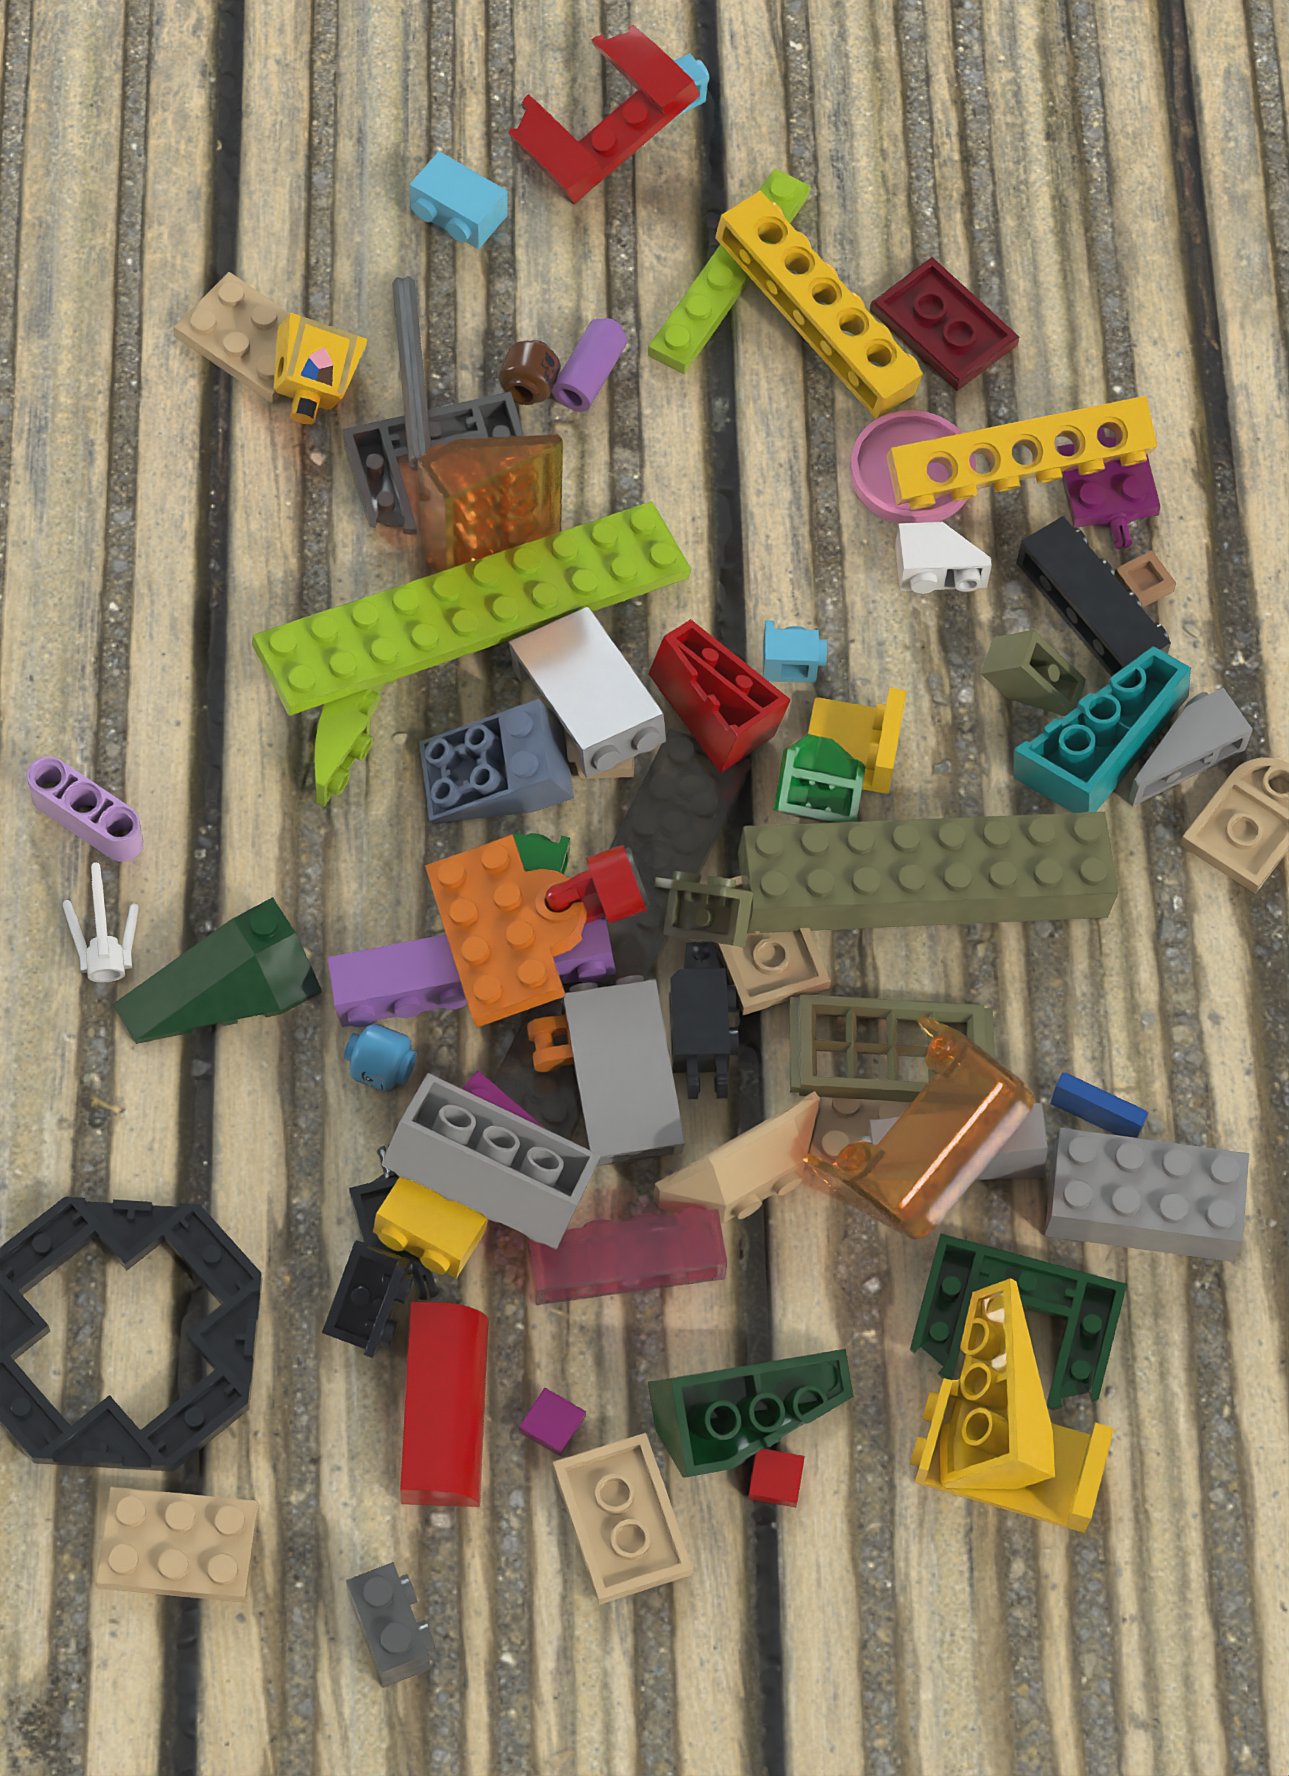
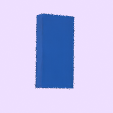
M1062 1072L1050 1102L1053 1106L1119 1136L1138 1138L1148 1116L1146 1110L1066 1072Z

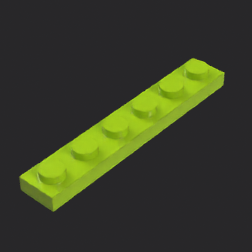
M774 168L759 191L769 201L775 202L783 211L785 219L791 223L810 196L811 186ZM762 240L767 244H773L770 241ZM721 244L648 346L649 357L682 374L687 372L751 280L748 274Z

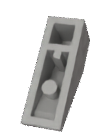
M1224 688L1209 695L1207 692L1200 693L1187 702L1184 710L1135 777L1128 797L1132 807L1245 751L1253 729Z

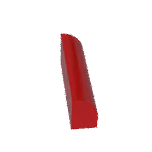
M411 1302L400 1485L401 1504L480 1507L489 1319L483 1312L459 1304L440 1302Z

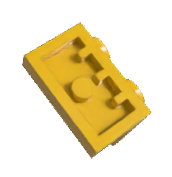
M889 687L886 704L877 703V707L819 697L814 700L808 734L833 739L854 759L861 761L866 766L862 790L889 794L907 690Z

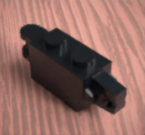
M714 942L687 943L684 969H679L670 978L669 1013L672 1073H686L687 1099L689 1100L698 1099L701 1088L698 1073L715 1072L714 1092L716 1093V1098L727 1099V1072L729 1070L730 1055H738L739 1049L738 1028L729 1027L728 1013L736 1012L735 985H727L726 968L719 967Z

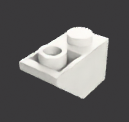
M944 522L899 523L895 551L900 591H914L925 594L934 590L957 589L962 592H969L978 588H987L992 566L991 558Z

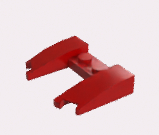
M634 25L628 26L629 32L609 39H605L603 34L591 39L593 45L637 91L581 140L577 141L529 94L523 99L521 104L522 108L526 111L518 128H510L508 132L510 137L573 204L577 203L700 96L694 80L657 44Z

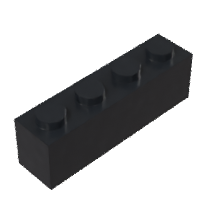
M1064 516L1021 541L1016 564L1111 677L1153 646L1168 654L1171 642L1164 627L1160 623L1151 620L1142 609L1141 602L1136 594L1123 587L1115 577L1111 565L1094 553L1089 547L1084 533L1079 528L1072 527Z

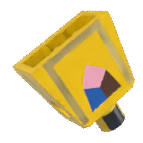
M290 313L278 326L274 390L278 394L293 398L289 415L292 420L302 424L315 423L318 407L331 410L343 398L368 339L294 313Z

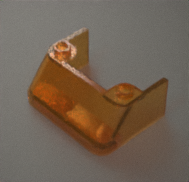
M922 1015L917 1022L933 1038L928 1046L925 1062L935 1075L877 1146L868 1141L851 1143L839 1152L833 1165L811 1153H808L803 1159L849 1205L910 1239L922 1238L937 1227L1027 1117L1035 1103L1033 1091L1019 1077L962 1032L925 1015Z

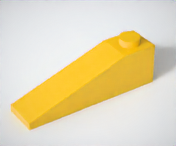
M1007 1279L972 1292L960 1349L965 1353L960 1380H953L949 1394L955 1398L950 1424L943 1423L939 1438L941 1486L946 1488L1016 1490L1055 1477L1053 1430L1017 1282Z

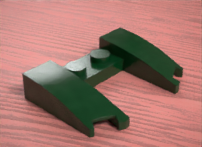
M940 1233L910 1351L915 1354L922 1348L943 1366L938 1375L942 1379L952 1380L960 1352L972 1292L1007 1279H1012L1017 1282L1023 1309L1066 1320L1047 1399V1409L1055 1410L1062 1408L1061 1398L1089 1393L1091 1402L1098 1401L1127 1283Z

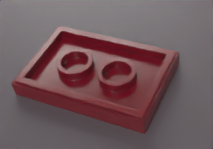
M933 257L874 299L870 305V311L956 391L976 378L1018 346L1020 336Z

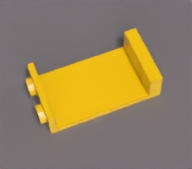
M943 1378L939 1394L929 1391L922 1420L929 1421L931 1424L927 1438L917 1436L909 1463L918 1467L914 1483L1085 1533L1092 1518L1114 1432L1113 1427L1095 1422L1091 1434L1051 1423L1055 1477L1016 1490L946 1488L941 1486L939 1438L943 1423L950 1424L955 1398L949 1394L953 1380Z

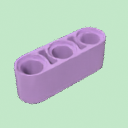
M42 757L30 765L27 770L28 785L33 803L41 812L115 861L126 862L140 854L144 842L138 814L130 806L55 757ZM47 782L59 783L50 789L41 788ZM86 805L95 807L94 809L86 813H79L76 811L80 807ZM121 829L131 831L123 837L112 836L114 832Z

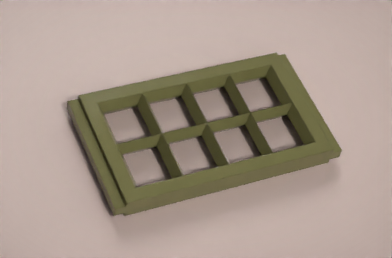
M800 994L799 997L790 996V1092L799 1093V1096H807L815 1091L818 1097L985 1107L986 1104H996L997 1081L993 1008H984V1005L825 995ZM816 1016L846 1017V1042L816 1040ZM856 1018L886 1020L887 1044L857 1042ZM897 1020L926 1022L927 1046L898 1045ZM937 1023L967 1024L968 1049L938 1047ZM817 1051L846 1053L847 1078L817 1076ZM857 1053L887 1055L888 1080L859 1079ZM898 1056L928 1058L929 1083L899 1081ZM939 1058L968 1060L969 1085L940 1083Z

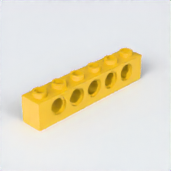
M758 191L721 215L715 236L717 241L875 419L886 415L916 394L923 376V372L920 370L916 359L899 347L893 340L889 329L874 319L866 310L865 304L859 295L850 292L838 278L834 267L830 263L824 262L811 248L808 238L792 227L785 219L781 208L775 202L769 201L761 191ZM762 240L770 241L773 244H767ZM788 270L796 271L799 274H793ZM816 301H822L827 305L819 304ZM842 331L851 332V333L854 334L855 336L847 335V334H845V333L842 332ZM870 362H877V363H879L882 367L875 366V365L871 364Z
M1141 396L892 447L886 454L897 506L909 503L910 510H916L935 505V498L951 495L952 501H960L978 496L977 489L994 486L995 492L1009 491L1020 487V480L1036 477L1037 484L1059 480L1063 478L1062 472L1078 469L1079 475H1086L1104 470V463L1120 460L1121 466L1139 464L1147 461L1146 454H1150L1158 446L1147 396ZM1099 428H1108L1113 431L1117 441L1115 447L1108 448L1100 444L1097 439V430ZM1060 436L1069 438L1074 444V455L1063 456L1059 454L1054 445L1055 438ZM1023 445L1027 447L1032 453V463L1029 465L1017 463L1012 456L1013 446ZM973 454L984 455L990 462V471L986 474L975 472L970 466V456ZM933 462L944 465L948 471L947 481L941 483L933 481L927 474V465Z

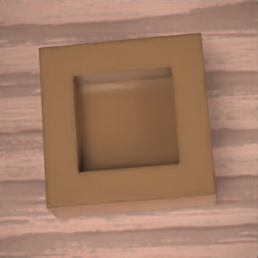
M1152 550L1115 569L1117 580L1126 590H1131L1136 594L1142 608L1174 592L1175 580Z

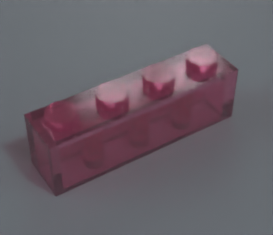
M700 1206L688 1207L679 1211L677 1215L659 1217L656 1213H643L634 1216L631 1221L612 1223L606 1219L593 1220L586 1223L582 1228L567 1229L557 1249L544 1243L535 1242L528 1237V1257L536 1305L724 1280L726 1277L728 1262L718 1209L706 1211L704 1207Z

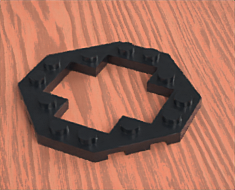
M82 1197L62 1198L0 1247L1 1426L35 1464L175 1471L250 1408L263 1280L261 1271L199 1204L180 1203V1207L153 1205L152 1202L113 1199V1203L86 1201ZM96 1237L126 1271L165 1241L221 1304L186 1333L188 1341L211 1365L214 1371L141 1430L110 1395L70 1426L14 1361L51 1332L46 1321L23 1295Z

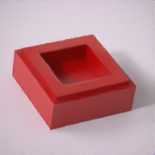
M761 1449L756 1452L748 1499L796 1508L805 1456L769 1449Z

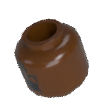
M526 340L517 342L509 348L499 374L500 385L505 393L511 391L514 402L520 405H533L534 403L543 402L551 395L553 385L561 369L559 358L542 341Z

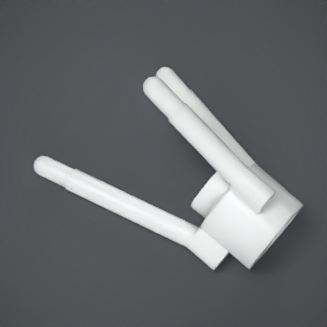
M94 862L91 865L97 937L90 940V947L87 948L72 903L69 900H65L63 908L80 957L81 973H87L89 980L94 982H112L125 976V969L132 968L131 951L139 906L136 903L130 905L121 946L118 944L117 938L107 936L101 868L99 863Z

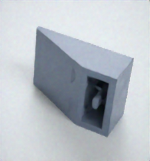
M539 699L419 741L429 821L431 823L532 813L574 798L564 727L555 713Z

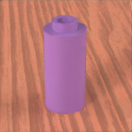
M609 318L593 319L589 323L553 385L552 393L554 397L565 407L578 412H585L591 407L628 342L627 336L618 322Z

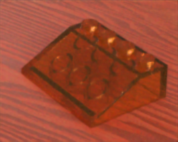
M559 434L456 439L444 446H434L426 451L423 456L417 458L421 552L435 574L561 532L563 440Z

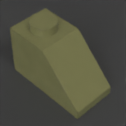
M1035 630L993 637L981 671V675L1007 699L1062 716H1066L1077 708L1086 681Z

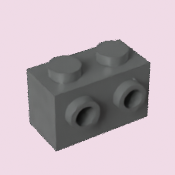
M394 1562L347 1579L348 1597L383 1688L430 1670L428 1651L435 1649V1644L426 1620L416 1622L410 1605L417 1603V1597L408 1574L399 1577Z

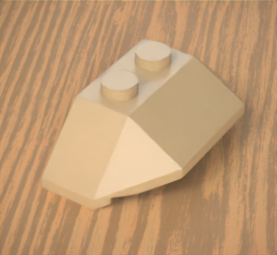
M815 1091L810 1093L802 1100L670 1176L656 1182L654 1187V1203L659 1209L725 1223L735 1216L738 1219H743L751 1215L762 1205V1200L774 1193H777L779 1196L789 1193L801 1183V1178L804 1175L820 1098Z

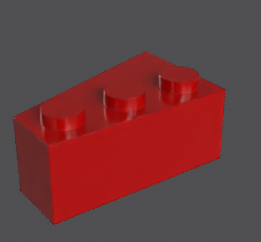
M692 619L663 637L648 673L720 773L775 736L791 701L789 697Z

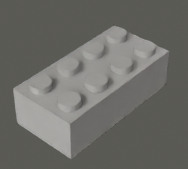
M428 1073L402 1116L381 1166L394 1171L401 1178L413 1180L438 1192L447 1200L459 1202L482 1213L491 1221L505 1224L527 1235V1237L535 1242L544 1243L557 1249L601 1155Z
M1060 1128L1052 1152L1045 1236L1234 1262L1243 1243L1249 1153Z

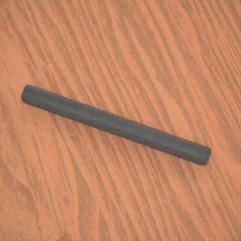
M409 276L404 279L397 277L392 282L409 467L414 471L421 469L429 470L433 465L415 280Z

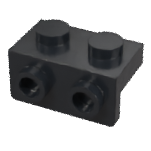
M356 1240L350 1252L322 1333L365 1349L364 1355L370 1358L375 1356L379 1347L388 1349L398 1321L390 1319L395 1302L405 1303L414 1276L406 1274L411 1260Z

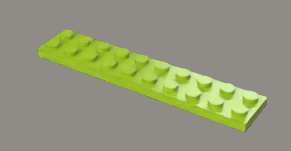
M653 501L253 634L252 646L287 714L290 716L518 638L583 608L589 607L593 612L689 579L691 567Z

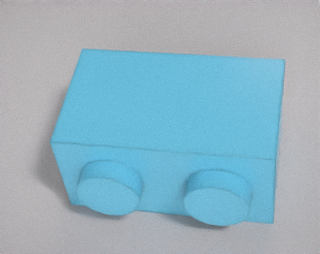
M440 151L436 153L409 184L410 210L421 220L438 225L448 231L455 240L467 242L478 250L508 216L507 190Z

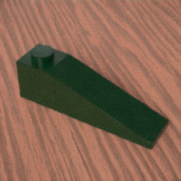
M272 897L232 918L113 1003V1006L135 1043L139 1044L188 1034L198 1027L222 1023L223 1026L237 1024V1019L265 1014V1017L281 1015L322 993V990L296 932Z
M846 1349L647 1382L655 1431L683 1478L733 1469L754 1453L772 1446L780 1441L783 1436L798 1427L809 1424L854 1397Z

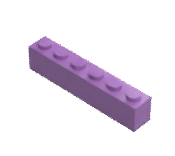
M606 917L585 924L581 933L583 940L571 951L554 957L562 984L578 981L586 983L597 982L605 976L616 974ZM446 934L328 957L334 1006L342 1027H365L377 1020L392 1017L412 1018L423 1011L439 1008L458 1009L467 1004Z

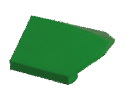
M808 734L783 750L773 810L798 818L828 823L857 822L866 766L861 761L854 759L833 739Z

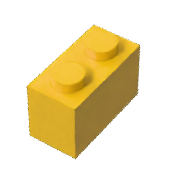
M399 1177L376 1213L373 1233L377 1234L380 1241L387 1247L396 1251H403L404 1249L420 1258L421 1263L430 1271L440 1275L447 1273L457 1279L485 1234L488 1219L482 1213L459 1202L447 1200L438 1192L413 1180Z

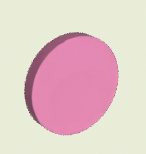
M897 411L877 418L865 427L853 446L850 478L856 495L871 512L896 524L940 522L950 517L965 504L967 499L952 501L951 495L935 498L936 504L926 508L910 510L909 503L897 506L886 454L892 447L960 434L962 431L948 420L924 411ZM975 454L970 456L969 462L971 468L976 472ZM937 462L927 465V474L933 481L939 483L947 481L948 471L944 465Z

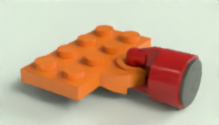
M513 835L425 865L470 1013L476 1027L566 996L554 957L571 951L583 940L581 933L584 925L607 917L609 924L647 911L646 906L650 905L630 847L625 849L623 844L586 857L589 870L579 873L572 878H568L558 871L547 869L526 872Z

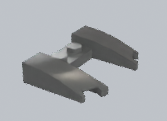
M511 391L428 410L432 457L478 447L502 514L514 509V502L512 500L525 490L530 488L533 491H537L539 489V480ZM405 415L343 429L344 449L369 526L376 528L379 522L403 527V534H417V526L399 469V464L409 462Z

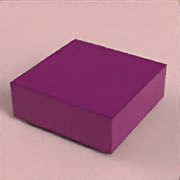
M544 1387L519 1426V1433L561 1457L586 1418V1411Z

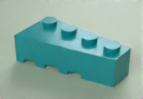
M1151 647L1112 676L1107 686L1096 694L1089 693L1078 702V707L1061 720L1058 718L1054 719L1043 728V733L1030 743L1025 741L1015 748L1014 779L1072 813L1096 812L1189 697L1191 667L1158 648Z

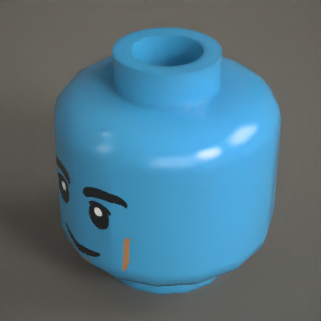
M379 1024L367 1026L361 1035L353 1033L344 1052V1059L350 1061L349 1071L351 1077L357 1082L383 1092L392 1091L397 1085L405 1086L411 1076L417 1058V1051L412 1050L411 1040L407 1035Z

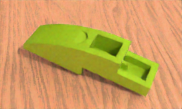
M396 679L389 681L387 683L392 685L396 681ZM386 683L324 704L315 740L314 769L317 804L325 807L333 794L339 796L349 781L351 774L349 769L355 760L362 761L367 756L374 740L370 736V719L378 707L381 699L379 693Z

